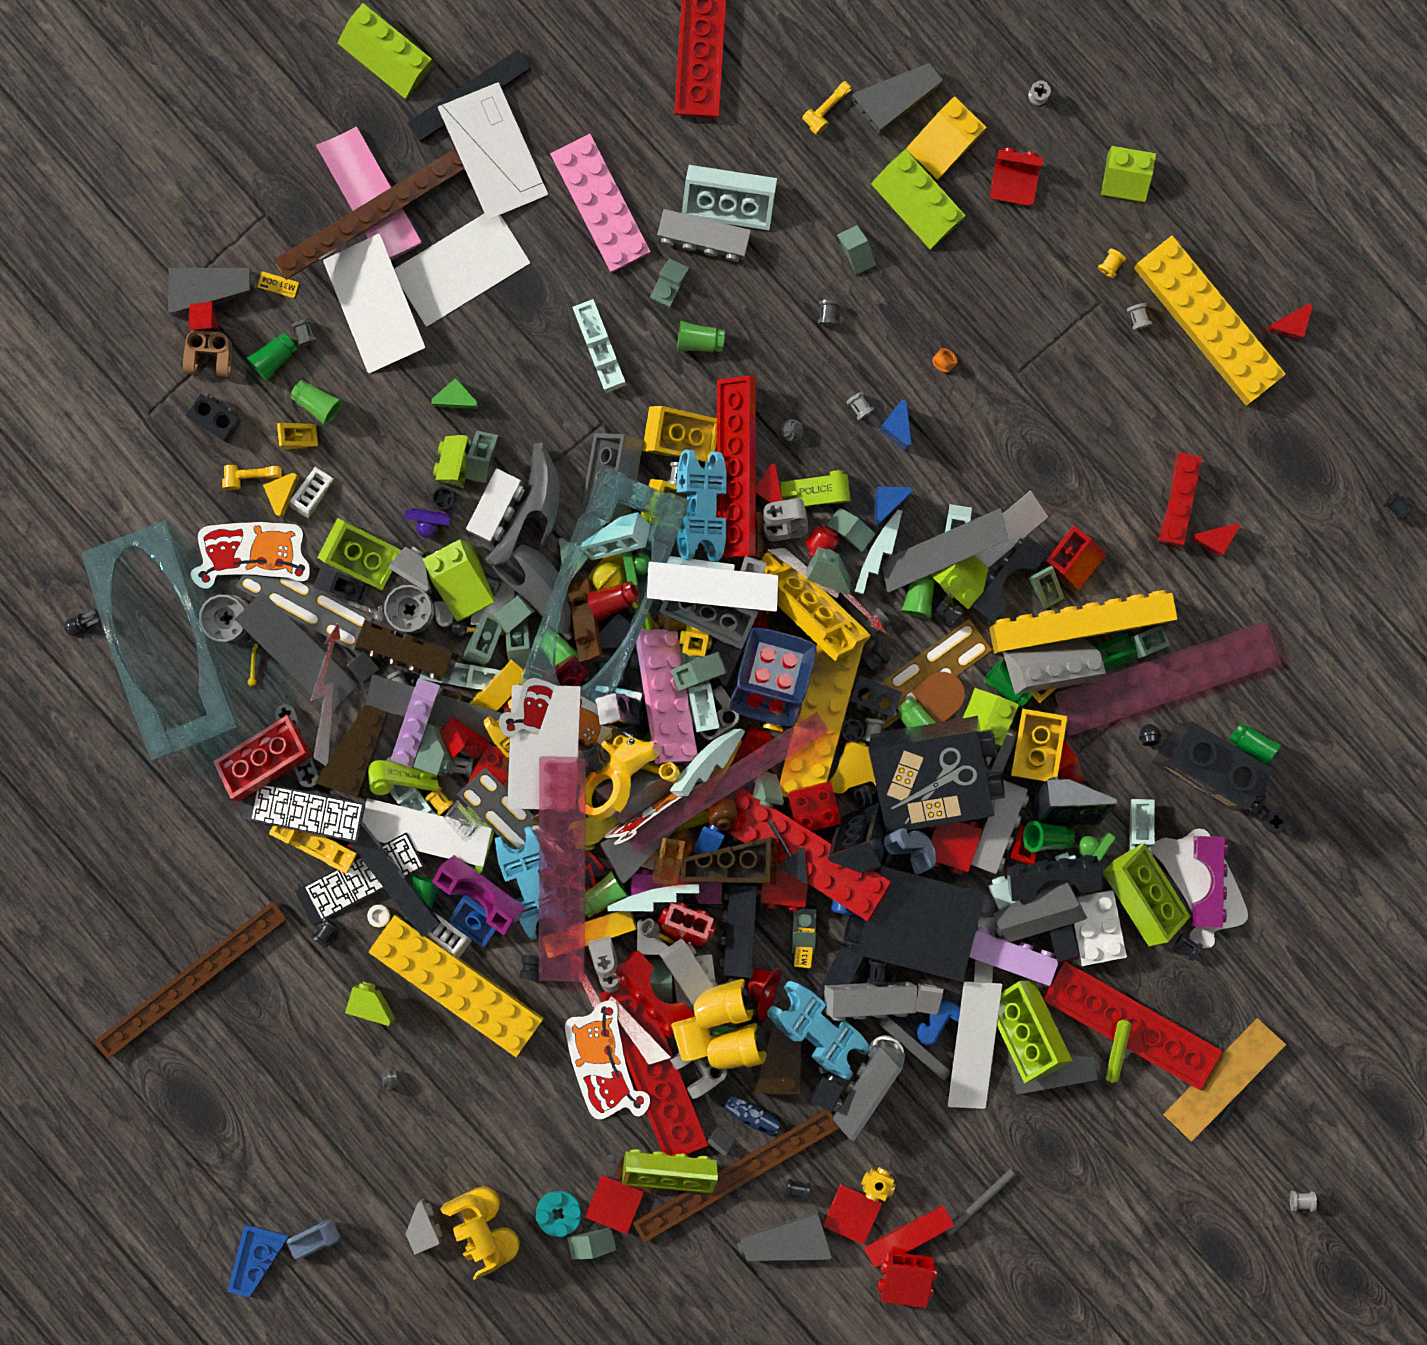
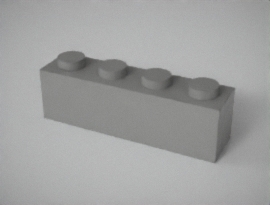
M663 209L657 238L661 240L662 244L674 246L675 243L683 245L682 248L689 251L700 249L704 250V253L707 255L717 256V254L725 255L726 259L739 262V259L744 260L751 230Z
M1003 780L1005 798L995 800V816L986 817L971 865L994 874L997 873V870L1001 871L1006 858H1003L1005 849L1009 850L1013 842V837H1011L1013 828H1018L1021 816L1018 814L1021 807L1025 808L1029 799V795L1026 794L1028 789Z
M680 939L660 952L659 955L694 1008V1002L701 993L718 985L714 979L709 980L706 973L709 971L702 960L698 962L694 957L697 952L690 942L686 944ZM714 1026V1027H712V1028H709V1031L711 1032L712 1030H714V1029L717 1028L718 1026Z
M909 981L887 982V985H873L869 983L825 985L824 1003L827 1005L824 1008V1013L831 1016L833 1020L838 1021L845 1020V1017L866 1019V1016L871 1015L876 1018H886L888 1014L906 1017L908 1013H916L917 986Z

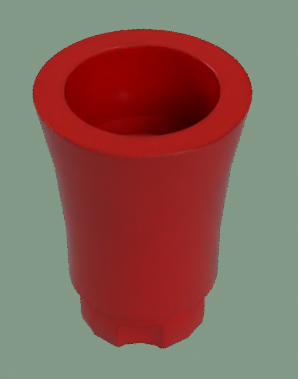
M629 581L603 590L589 592L587 599L593 616L601 622L612 614L632 606L633 603L640 600L636 585Z

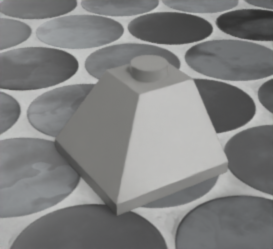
M405 547L388 568L431 595L433 589L423 561L424 558H422L424 553L415 547H412L411 550Z

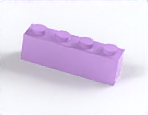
M418 678L390 761L412 768L440 685Z
M978 926L969 957L1048 986L1051 985L1058 965L1057 959H1054V953L1043 949L1041 953L1032 951L1034 947L1032 945L1021 942L1020 946L1008 942L1004 935L998 938L990 935V930Z

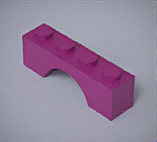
M1194 836L1193 858L1206 866L1210 874L1211 883L1207 894L1199 901L1192 903V926L1223 928V923H1226L1227 912L1226 909H1223V900L1227 899V887L1224 886V877H1227L1228 867L1227 864H1224V855L1228 854V842L1225 841V837Z
M455 855L440 866L432 883L449 895H467L478 901L486 910V923L503 935L518 923L525 910L523 905Z
M638 869L637 874L632 875L631 896L670 885L699 884V893H694L699 904H721L722 883H687L681 881V875H673L672 870H659V874H650V870Z

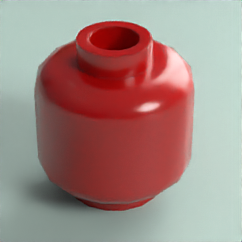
M826 525L814 527L806 540V546L810 549L808 553L813 556L818 547L834 551L839 543L838 533Z

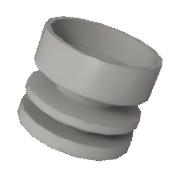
M402 585L393 589L388 594L384 603V614L387 621L398 631L406 634H417L425 631L431 625L435 616V607L431 597L421 588L414 585ZM409 605L411 607L416 606V608L414 609L415 614L413 616L410 614H406V612L408 611L407 607Z
M216 595L209 598L199 612V623L202 631L207 637L215 641L231 642L242 639L247 631L235 618L249 604L236 595ZM232 615L233 620L228 622L224 620V617Z

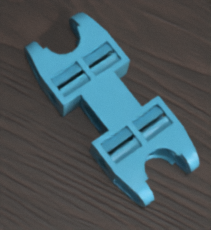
M686 449L680 456L677 470V493H687V516L677 517L679 554L682 559L691 560L694 557L695 549L701 543L704 546L705 552H707L708 559L710 561H719L723 555L726 541V518H716V495L726 494L724 457L720 452L712 451L709 454L708 462L702 468L699 465L698 459H696L695 452Z
M529 826L524 828L526 842L522 848H510L507 843L503 842L501 836L495 838L498 863L505 882L516 878L523 896L514 899L525 907L519 919L520 924L530 940L537 939L536 924L540 919L551 918L555 924L558 923L560 930L566 929V920L557 886L545 889L539 870L548 867V861L539 838L532 827Z
M788 981L784 988L788 992L787 995L791 1001L790 1008L787 1011H782L775 1006H771L767 1011L769 1018L792 1041H802L804 1037L817 1047L811 1057L827 1071L849 1080L853 1072L849 1069L850 1066L847 1062L848 1052L854 1049L858 1053L866 1055L870 1049L868 1043L845 1020H835L832 1024L821 1014L827 1005L809 989L795 982Z

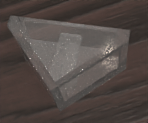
M458 800L443 817L464 842L471 840L485 823Z

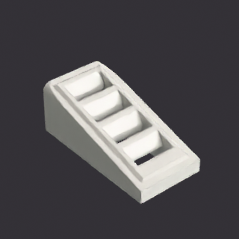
M315 467L289 501L290 507L306 518H309L334 481V478ZM317 477L324 482V485L322 486L313 479ZM312 485L319 490L318 493L309 488V486ZM306 492L310 496L314 497L313 500L304 496V493ZM300 500L303 501V502L306 503L308 506H307V507L304 506V505L301 504L299 501H300Z
M434 912L441 923L433 933L430 932L427 936L459 958L472 939ZM447 927L443 935L440 938H438V935L441 933L443 928ZM451 933H455L448 944L445 943Z

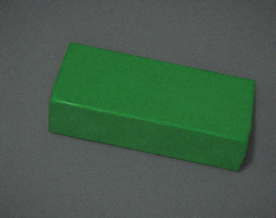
M1128 633L1094 646L1101 654L1105 671L1137 659V650Z

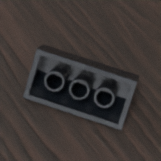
M880 802L840 817L841 824L836 826L828 854L830 862L859 873L864 871L871 872L881 866L885 851L884 838L889 834H886Z
M729 883V888H724V902H728V911H723L722 924H727L726 933H722L721 947H725V956H720V969L724 970V975L751 978L756 885Z

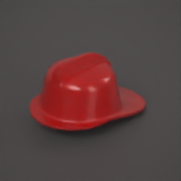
M756 968L750 979L749 993L759 1004L758 1017L761 1020L768 1016L767 1011L773 1006L776 990L782 976V970L779 968L773 972L763 968Z

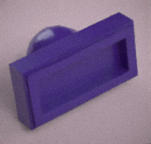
M408 508L405 511L404 519L417 520L416 530L424 538L435 536L438 531V524L450 525L452 523V515L449 513Z

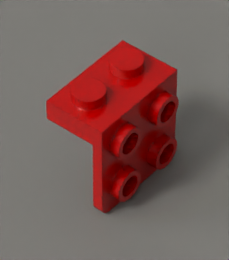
M1012 148L999 149L995 162L990 198L992 200L1025 206L1033 205L1043 157H1038L1039 154L1034 152L1022 154L1016 153L1017 150Z
M827 781L789 791L788 797L793 820L811 831L841 824L831 782Z

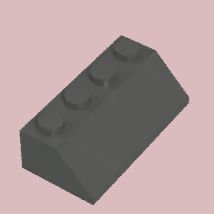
M594 433L579 521L609 525L619 517L631 514L632 508L627 505V502L630 501L634 489L632 484L637 481L644 440L625 434Z
M664 600L659 612L742 649L760 610Z
M883 1040L879 1046L875 1044L868 1054L871 1058L867 1064L862 1063L856 1072L858 1075L855 1082H849L844 1090L847 1094L843 1100L839 1098L833 1108V1111H835L833 1116L834 1122L853 1142L903 1068L905 1054Z

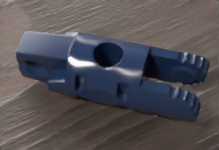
M730 1096L725 1104V1111L742 1123L764 1134L773 1136L780 1128V1123L777 1119L775 1120L765 1111L749 1102Z

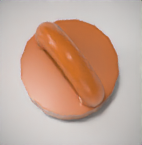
M941 348L932 359L936 369L944 373L951 371L958 362L955 354L946 348Z

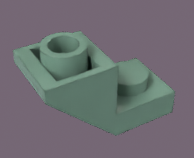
M716 652L671 670L678 691L723 675L727 671L720 653Z
M747 767L745 776L753 778L752 782L756 783L752 797L761 800L760 804L764 806L783 805L784 800L777 775Z

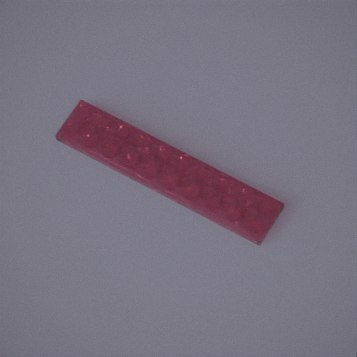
M1265 621L1101 677L1094 682L1083 683L1054 693V697L1060 714L1067 716L1065 729L1068 736L1281 664L1269 627Z
M540 756L539 981H585L586 757Z

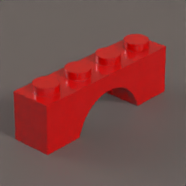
M1181 452L1176 455L1171 476L1172 485L1169 502L1162 520L1157 543L1176 547L1184 545L1202 457Z
M639 950L631 952L616 967V979L621 985L627 986L632 992V998L636 1002L641 1003L646 1008L647 1015L661 1025V1031L666 1036L674 1038L671 1024L693 1018L695 1014L684 1001L668 1004L658 999L653 993L650 984V977L654 967Z

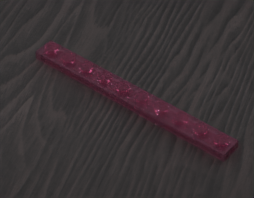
M815 712L692 790L688 796H683L636 829L637 833L628 841L636 853L640 852L818 739L829 730L818 713Z

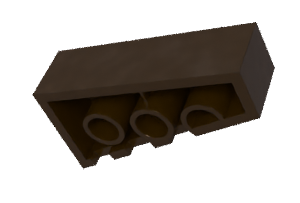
M364 620L355 644L369 650L368 655L381 659L383 655L389 658V663L400 667L402 663L409 665L408 670L421 674L422 670L429 672L428 677L441 681L442 678L450 680L459 654L420 641L414 637L401 634L367 620Z
M364 705L315 783L361 798L368 777V766L374 760L390 712Z
M768 837L713 852L681 858V881L687 883L776 884L777 838Z
M778 1001L777 1008L787 1011L790 1008L791 1001ZM772 1023L765 1049L767 1056L764 1063L761 1064L754 1092L758 1094H800L801 1041H792Z

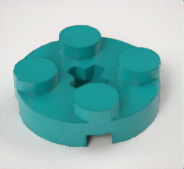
M559 1190L545 1194L536 1208V1221L539 1227L551 1236L564 1237L572 1233L577 1228L581 1219L579 1202L574 1195L567 1191ZM562 1208L564 1218L559 1217L555 1219L554 1212H552L553 1209L558 1210Z

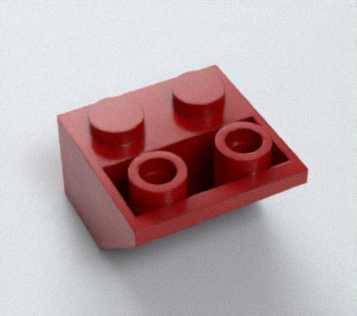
M1072 526L1043 563L1048 567L1052 566L1055 573L1077 590H1080L1105 558L1106 554L1090 537L1076 526Z

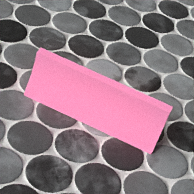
M357 126L337 137L316 145L353 211L391 188ZM403 209L365 232L368 238L380 234L390 261L422 244Z

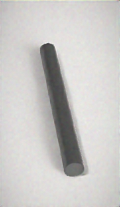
M1009 1169L953 1221L955 1226L945 1232L951 1237L1006 1186L1016 1174Z

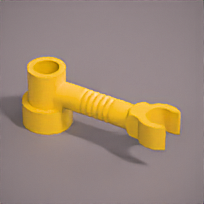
M846 81L842 82L829 99L815 112L809 109L803 115L802 119L810 126V130L816 136L821 134L829 124L823 116L834 104L851 91V86Z
M237 465L224 466L222 488L224 490H238L241 488V479L253 477L280 478L282 477V471L280 466L238 470Z
M648 762L640 768L641 770L658 774L665 781L672 782L673 784L681 775L678 767L672 762H665L661 766Z

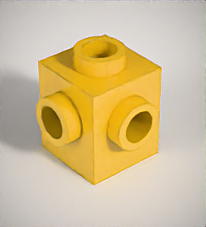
M687 625L686 631H681L679 644L683 645L682 653H686L691 657H705L706 649L711 648L713 636H709V634ZM692 637H696V638H700V639H699V640H693Z
M879 1167L878 1170L871 1168L870 1173H865L861 1184L864 1185L863 1190L867 1193V1198L878 1202L879 1199L885 1201L887 1196H892L896 1185L893 1184L894 1179L890 1176L891 1172ZM877 1182L883 1183L881 1190L875 1189Z

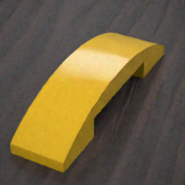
M273 826L269 833L346 874L357 855L354 851L326 836Z

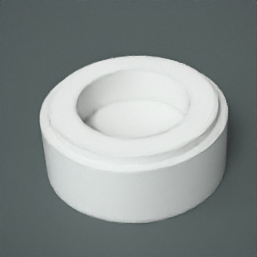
M375 905L368 911V921L375 927H383L391 919L390 910L384 905Z

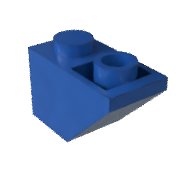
M710 824L709 827L704 826L693 851L699 854L717 851L725 836L721 834L722 830Z

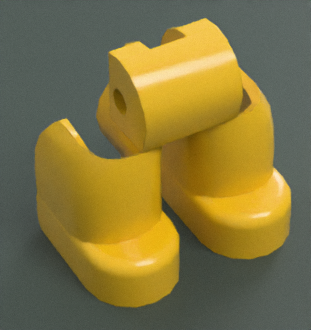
M744 979L718 985L704 991L694 1002L695 1017L671 1024L682 1061H691L707 1056L711 1067L717 1069H730L744 1065L752 1067L764 1063L767 1053L766 1051L758 1052L755 1042L757 1023L729 1030L727 1033L720 1035H711L709 1028L729 1022L737 1024L751 1020L753 1010H745L742 999Z
M484 1186L475 1188L444 1203L440 1209L443 1214L448 1216L461 1212L465 1222L453 1229L456 1241L467 1238L468 1243L465 1247L467 1251L463 1253L468 1261L474 1259L475 1262L483 1259L486 1265L485 1268L475 1273L474 1281L498 1270L502 1265L514 1259L520 1246L518 1236L511 1229L501 1227L490 1231L486 1222L496 1216L501 1202L495 1190Z

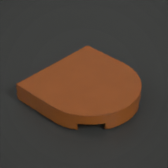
M948 672L933 673L910 691L937 723L946 721L962 706L965 697L961 681L955 675Z

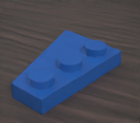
M245 1224L227 1292L250 1297L289 1235Z

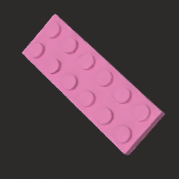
M591 134L550 153L610 273L650 254V250Z
M666 629L638 630L634 633L651 741L658 743L661 748L658 757L655 759V764H663L665 762L690 763L697 756L687 688L678 691L671 673L672 669L683 665L678 632L667 631Z

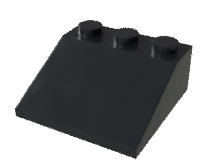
M1061 777L1049 778L1031 801L1033 821L1063 826L1098 825L1117 804V799L1070 779H1062Z

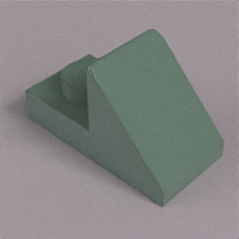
M669 258L659 274V279L650 299L670 308L689 267Z
M800 908V911H794L792 953H795L796 947L813 948L812 954H814L817 909ZM798 927L815 929V932L798 931Z

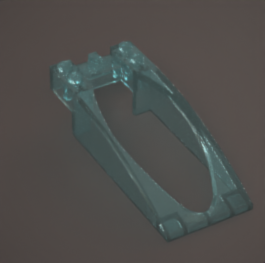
M608 467L600 471L586 511L578 519L519 685H524L530 678H538L561 686L556 676L555 657L558 627L564 599L582 556L598 532L612 518L617 502L655 517L645 548L652 550L651 562L667 563L690 500L670 492L664 493L627 478L626 474ZM648 577L625 639L602 669L589 682L580 687V696L596 704L595 699L603 697V693L616 690L653 601L652 598H647Z
M164 520L82 552L88 579L108 644L150 759L157 761L240 729L239 721L226 690L229 687L212 639L207 637L201 629L199 623L200 608L167 521ZM130 546L140 547L145 550L166 574L183 603L195 638L199 663V694L207 715L170 730L163 715L166 709L155 706L137 684L113 621L112 583L115 563L121 551Z

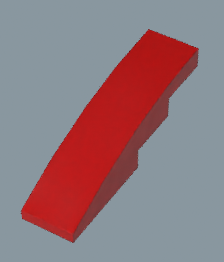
M942 1204L904 1226L901 1225L863 1248L876 1268L882 1265L883 1260H887L888 1251L906 1253L955 1225Z

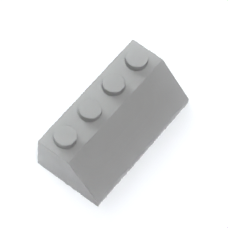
M1085 638L1003 652L1015 695L1094 682L1106 674L1100 652Z

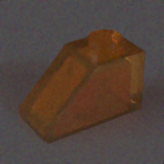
M662 837L652 873L654 883L677 886L685 841Z

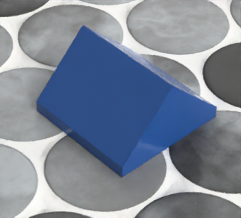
M901 400L882 424L879 431L904 451L909 450L911 437L906 400Z
M877 487L875 491V524L879 526L910 496L913 490L910 487Z
M467 895L463 896L447 921L482 948L486 946L496 932V929L486 923L487 915L483 906Z

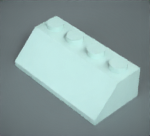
M689 165L685 182L682 213L725 224L769 230L777 178Z

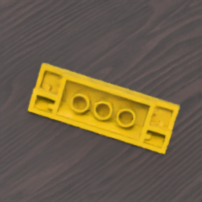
M771 552L764 554L761 560L767 562L764 574L778 575L777 605L834 661L841 658L847 661L871 635L820 586L807 580V577Z

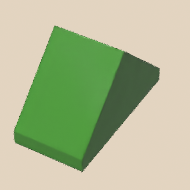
M456 378L432 398L431 403L433 407L478 409L477 401Z

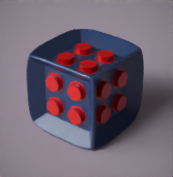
M752 628L745 642L744 654L735 677L729 708L738 714L782 726L795 725L800 716L802 702L810 683L817 646L810 641L770 629Z

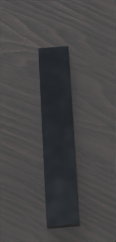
M518 49L407 123L418 140L422 142L446 126L438 106L495 83H499L502 89L530 71L531 67Z
M361 820L357 842L348 841V843L421 937H425L441 921Z

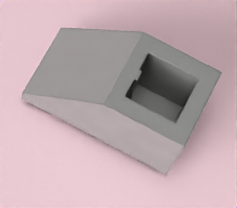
M424 1199L417 1203L406 1231V1236L414 1255L440 1244L442 1241L441 1237L443 1236L439 1224H435L432 1219L434 1212L430 1203H425Z

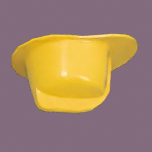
M622 553L604 557L592 570L589 579L592 582L593 591L603 590L628 582Z

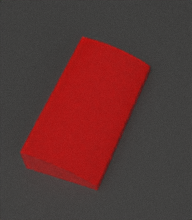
M286 715L217 758L213 763L230 798L240 802L313 755L291 718Z

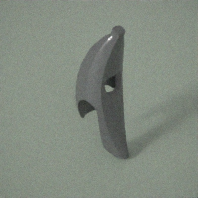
M544 443L533 444L526 498L520 504L512 523L501 541L485 558V561L492 566L504 565L509 560L525 519H535L541 525L542 532L538 548L544 547L554 529L560 508L561 487L558 472L550 456L544 450Z
M491 543L474 545L479 561L527 600L562 635L564 640L571 639L575 635L572 630L573 618L567 586L559 572L545 556L533 547L522 544L514 551L517 561L510 557L504 565L492 566L485 561V558L496 546Z

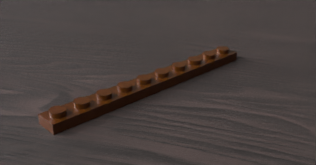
M456 148L274 259L275 265L286 280L290 279L465 171Z
M272 901L94 1041L105 1057L110 1059L288 918L278 905Z
M824 1109L717 1172L718 1179L713 1193L685 1191L635 1220L633 1224L645 1243L840 1127L834 1122L832 1113Z

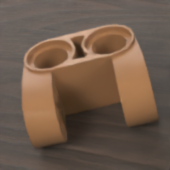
M190 332L186 337L184 348L183 373H197L199 354L216 355L217 376L229 377L232 364V343L230 339L220 332ZM201 337L203 339L202 345L197 348L193 347V341ZM219 339L225 340V346L222 349L215 348V344Z

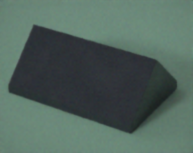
M841 945L816 996L824 1002L825 985L867 983V978H870L871 967L869 959ZM845 1017V1021L852 1026L855 1019L853 1017Z

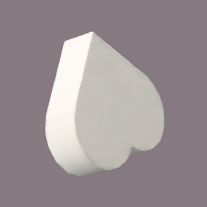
M444 601L434 602L437 623L442 627L450 626L454 616Z

